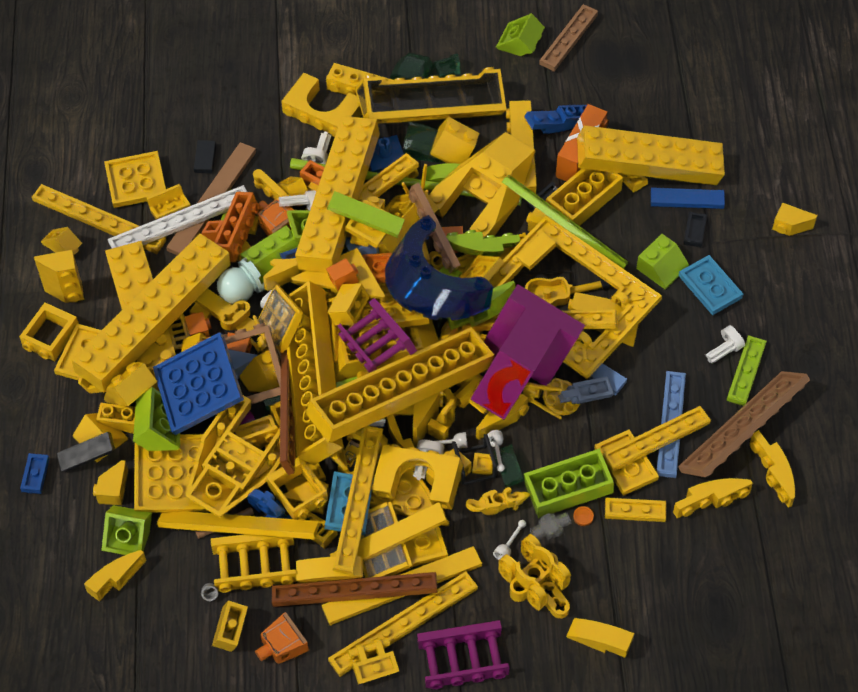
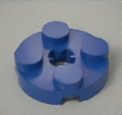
M254 489L248 494L247 500L258 513L261 511L266 513L265 517L281 518L286 512L281 505L274 501L275 497L269 491L263 493L259 489Z

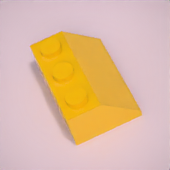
M72 250L34 257L45 292L65 303L84 300L82 281Z

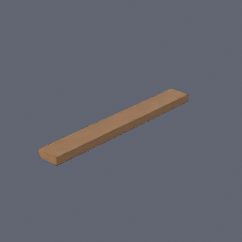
M240 142L198 203L230 191L255 155L256 148ZM209 219L178 231L166 247L167 251L178 255L200 234Z

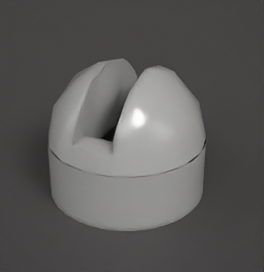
M207 583L202 587L201 595L204 600L213 601L218 596V589L214 584Z

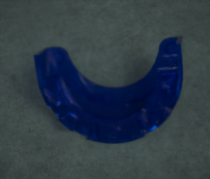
M427 215L413 224L386 263L385 283L392 297L411 312L414 310L422 313L423 317L436 320L439 317L451 318V320L468 318L490 309L493 286L487 279L478 276L472 278L448 276L434 269L425 259L422 250L423 243L436 229V223L431 216Z

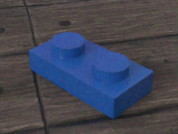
M28 454L20 487L21 492L42 493L49 463L48 455Z

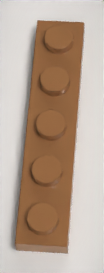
M583 4L542 56L539 65L555 72L598 16V11Z
M416 183L409 190V198L412 203H415L417 214L426 225L427 234L432 236L434 248L438 253L440 252L443 258V266L450 273L455 272L461 265L420 184Z

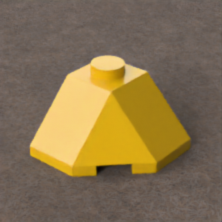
M269 350L254 357L239 375L240 380L248 392L261 393L280 387Z

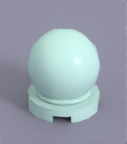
M246 257L238 262L239 268L232 267L225 270L217 281V290L221 298L228 303L234 304L240 300L247 301L252 296L253 291L260 293L265 289L264 283L261 284L259 280L261 274L251 261L246 262Z

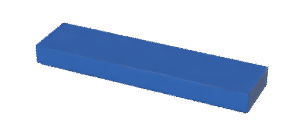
M651 188L650 191L651 206L724 209L725 206L724 190Z

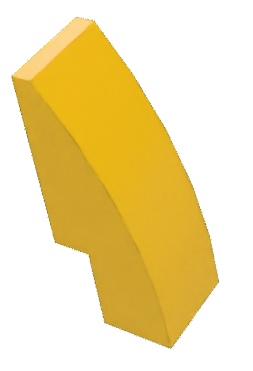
M139 550L129 553L104 566L84 583L87 593L100 602L112 587L120 591L146 562L144 552Z
M357 556L353 575L333 571L335 557L296 561V579L300 583L361 578L363 577V557Z
M574 618L566 637L603 653L607 650L626 658L634 638V633L609 624Z

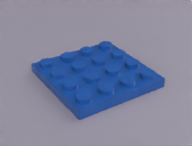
M220 332L153 367L170 429L175 435L244 400L224 335Z

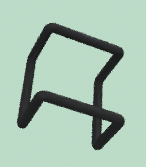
M484 434L483 444L460 449L459 451L464 453L487 446L493 463V474L465 481V470L463 467L461 473L462 485L492 479L497 476V463L487 434ZM453 441L452 449L454 448L455 454L460 457L457 444Z

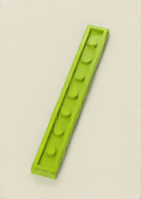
M511 175L503 179V184L624 269L628 264L627 260Z

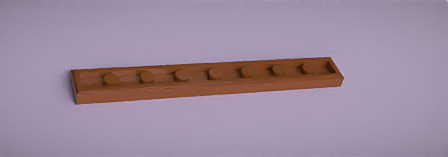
M285 350L284 353H281L280 463L287 475L295 473V421L290 388L289 360L287 350Z
M436 572L276 585L272 586V606L438 593Z

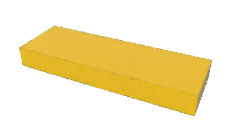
M606 498L605 519L666 522V501Z

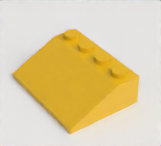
M424 192V194H425V196H426V198H427V200H428V202H429V204H430V206H431V208H432V210H433V212H434V214H435V212H436L439 208H438L437 205L434 203V201L431 199V197L428 195V193H427V192ZM409 194L397 195L385 206L384 210L386 212L403 218L405 221L398 238L389 234L385 236L378 247L379 253L401 252L405 246L412 242V238L423 230L425 223L423 219L419 218L415 203L411 202Z

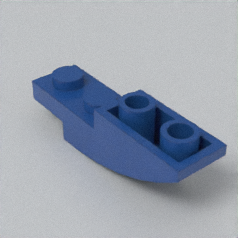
M587 105L558 106L556 111H529L524 117L532 130L541 129L543 134L562 132L575 127Z

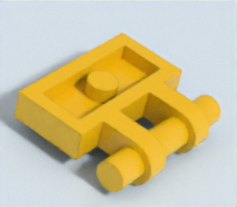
M388 637L373 639V642L365 645L357 644L355 648L348 650L350 658L358 656L360 662L352 664L358 685L399 672L394 652L385 653L383 648L390 646ZM376 650L378 656L367 659L365 653Z

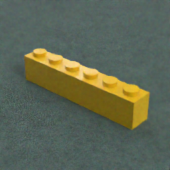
M509 101V108H506V119H509V122H507V133H510V135L534 149L533 130L524 117L527 112L531 111V101ZM533 157L524 186L536 194L535 157Z

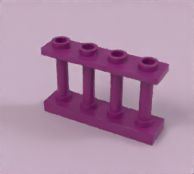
M375 298L369 301L372 307L371 313L352 327L345 330L341 324L337 325L341 331L338 335L344 343L348 341L347 346L352 353L357 352L355 354L361 364L365 362L364 367L369 373L377 370L379 365L400 350L404 351L406 349L410 355L417 351L411 339ZM380 319L377 325L356 340L351 337L373 320ZM383 329H389L386 335L365 350L360 348L362 344ZM392 339H397L395 345L373 361L368 358Z
M500 620L418 633L419 650H426L431 675L425 677L426 688L440 689L445 685L459 686L464 684V682L473 681L478 683L487 678L502 679L509 675V663L501 664L496 638L501 636ZM477 640H488L493 666L480 667L476 646ZM465 642L468 644L472 669L460 671L455 645ZM438 646L447 647L451 667L450 673L439 674L434 650Z

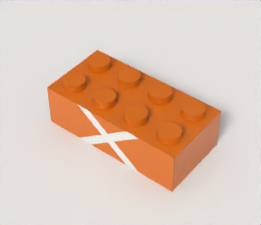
M590 104L586 106L557 155L556 178L568 181L581 170V168H578L577 136L584 125L607 128L609 123L607 119L608 111Z

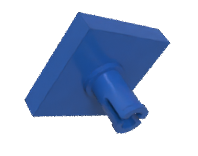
M397 135L378 139L369 166L371 172L380 173L404 155Z

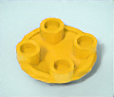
M555 378L547 384V386L562 388V391H566L568 386L572 385L569 381ZM544 390V403L555 414L570 415L580 405L577 403L572 404L571 401L560 403L558 395L561 394V391Z

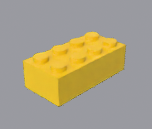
M581 169L548 196L546 202L580 226L622 190L623 177L613 172Z

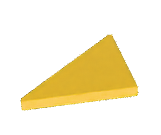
M358 248L342 254L339 262L346 258L350 264L354 263L359 272L356 274L359 281L356 284L363 285L369 295V299L372 297L383 302L387 301L386 296ZM304 271L291 277L293 284H305L311 281L321 288L338 292L331 282L328 273Z
M414 466L406 470L401 476L394 500L375 497L374 493L371 492L369 507L374 508L391 501L396 514L409 517L432 506L429 500L431 492L422 478L417 480V477H413ZM449 521L442 526H449Z

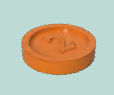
M581 506L574 511L573 519L576 524L588 526L592 523L594 514L590 508Z

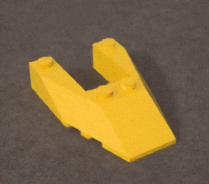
M507 132L503 133L461 163L435 186L429 194L439 208L435 214L443 218L462 191L465 190L487 204L470 227V230L482 232L483 239L485 236L496 235L520 201V195L503 184L502 181L506 176L511 175L525 185L535 149Z
M244 395L243 401L218 413L203 434L185 495L186 498L219 518L248 497V494L254 489H258L266 483V477L281 466L280 428L264 452L234 434L251 409V399Z

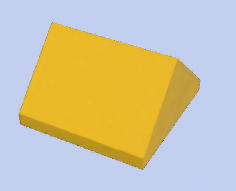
M98 413L85 414L73 434V438L80 444L98 435L110 432L115 449L128 440V437L121 430L97 422ZM103 456V457H101V458H98V459H96L95 461H96V462H99V461H100L101 459H103L105 456Z

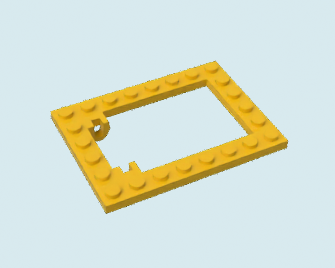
M545 216L503 259V265L498 273L491 277L488 284L482 289L475 288L472 291V295L478 299L479 293L510 282L524 267L517 260L516 256L542 232L556 242L558 249L616 288L617 291L611 297L612 302L616 304L620 301L622 309H624L617 316L616 329H605L594 342H592L587 333L582 331L563 362L588 379L662 300V295L554 220Z

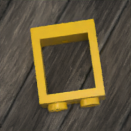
M44 303L19 336L22 347L28 352L33 351L39 354L43 359L56 361L64 350L76 324H79L77 317ZM46 319L64 327L50 346L33 338Z
M298 457L295 459L294 474L287 475L284 468L281 467L266 477L268 487L292 519H302L310 511L322 507L328 501L325 487L305 461ZM303 474L317 494L294 508L279 487Z

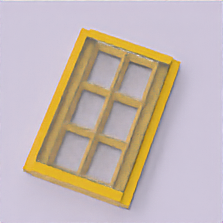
M276 285L275 288L273 287L258 321L260 324L265 323V326L269 325L271 327L276 348L279 352L284 353L301 322L303 312L279 285Z
M391 501L369 509L365 536L361 535V539L398 522ZM406 543L364 561L363 572L365 578L393 576L412 567L413 563Z

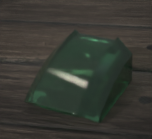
M409 52L399 59L390 75V79L405 78V80H411L414 77L428 79L432 74L434 65L429 57ZM419 87V88H403V89H407V90L415 91V92H417V93L424 94L422 88H420V87Z
M410 121L404 140V154L407 153L416 160L440 163L442 160L430 155L438 129L426 124Z

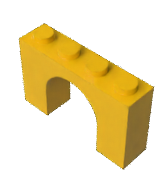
M306 73L300 76L281 101L282 111L287 116H292L302 123L312 125L318 130L326 131L333 137L336 135L342 116L360 118L362 115L358 98L351 93H348L341 104L334 110L321 112L309 106L310 102L320 91L319 79Z
M390 444V446L383 445L371 488L375 497L394 500L399 480L403 473L414 466H425L434 471V482L429 498L431 504L434 505L440 502L443 508L452 510L463 469L460 457L455 454L442 455L432 450L423 452L414 447L405 449L396 444Z

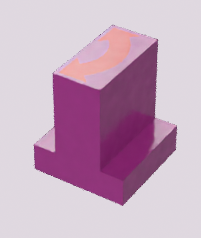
M517 284L484 340V343L496 357L470 400L505 420L530 378L542 385L547 386L585 325Z

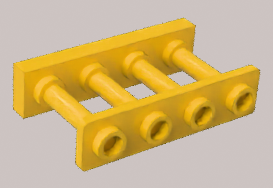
M249 534L211 538L213 555H219L221 577L220 579H214V585L218 591L226 593L234 589L249 590L252 587L259 586L268 588L276 584L288 585L298 582L296 579L297 571L290 570L288 547L294 545V538ZM269 548H280L282 571L270 572ZM258 549L260 550L262 574L249 575L247 552ZM239 552L241 576L229 577L228 553Z

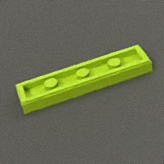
M334 191L327 210L397 238L405 221L403 218Z
M748 335L727 401L742 406L747 403L767 342L766 340Z

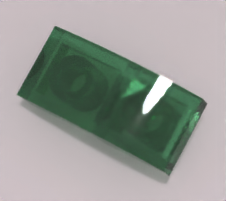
M512 444L499 449L502 464L505 466L504 471L500 472L505 487L507 488L525 481ZM493 451L498 465L496 451Z

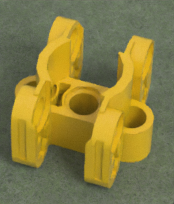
M529 534L521 541V553L529 564L521 570L520 562H516L508 554H505L499 559L498 570L501 576L510 583L509 594L512 600L522 602L527 599L534 609L540 611L548 602V594L541 587V584L552 582L560 591H563L570 584L571 574L563 563L558 562V557L554 553L542 547L539 540L534 535ZM530 575H537L538 578L530 577ZM521 587L524 590L519 592L516 591L515 588Z

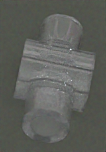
M566 512L556 517L554 514L548 513L538 520L539 525L530 528V534L534 535L538 540L545 536L547 540H553L563 533L562 528L572 524L571 519Z

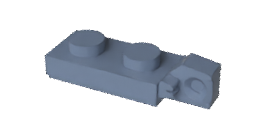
M608 377L573 383L571 386H568L566 391H561L558 397L560 403L571 401L572 404H580L612 397L614 392Z

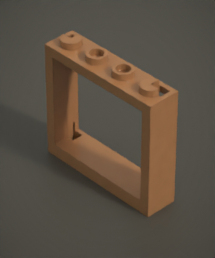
M265 323L253 326V330L246 331V328L237 330L235 335L229 337L227 334H224L226 344L265 333L280 387L247 396V398L251 399V405L281 396V362L271 327L269 325L265 326Z

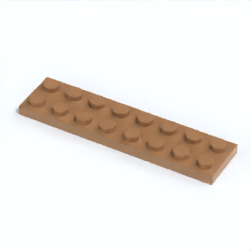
M781 371L678 466L681 473L701 477L711 475L718 465L724 463L732 452L738 450L745 440L751 438L758 428L764 426L772 415L778 413L785 403L791 401L792 397L805 387L804 385L810 381L808 375Z

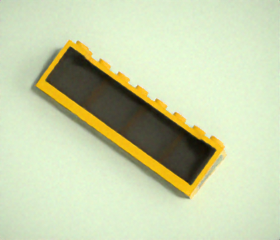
M494 67L484 68L480 74L475 76L468 73L459 77L447 75L444 78L430 76L428 79L414 77L411 80L397 78L394 81H388V79H381V77H375V75H367L355 88L363 118L377 119L378 124L447 119V117L502 115L507 110L501 70L494 69Z

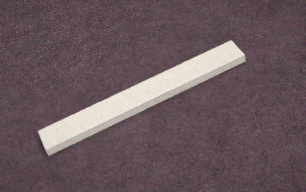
M244 185L109 238L108 243L111 249L142 241V245L148 244L228 212L235 193L247 192Z

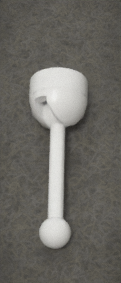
M493 430L487 435L491 446L495 447L497 470L502 472L505 466L501 461L499 445L503 443V434L499 430Z
M466 432L456 434L453 439L436 442L450 444L455 441L458 448H467Z
M524 520L518 522L519 526L506 544L496 547L493 552L496 559L499 560L505 554L511 555L509 546L521 528L526 526Z

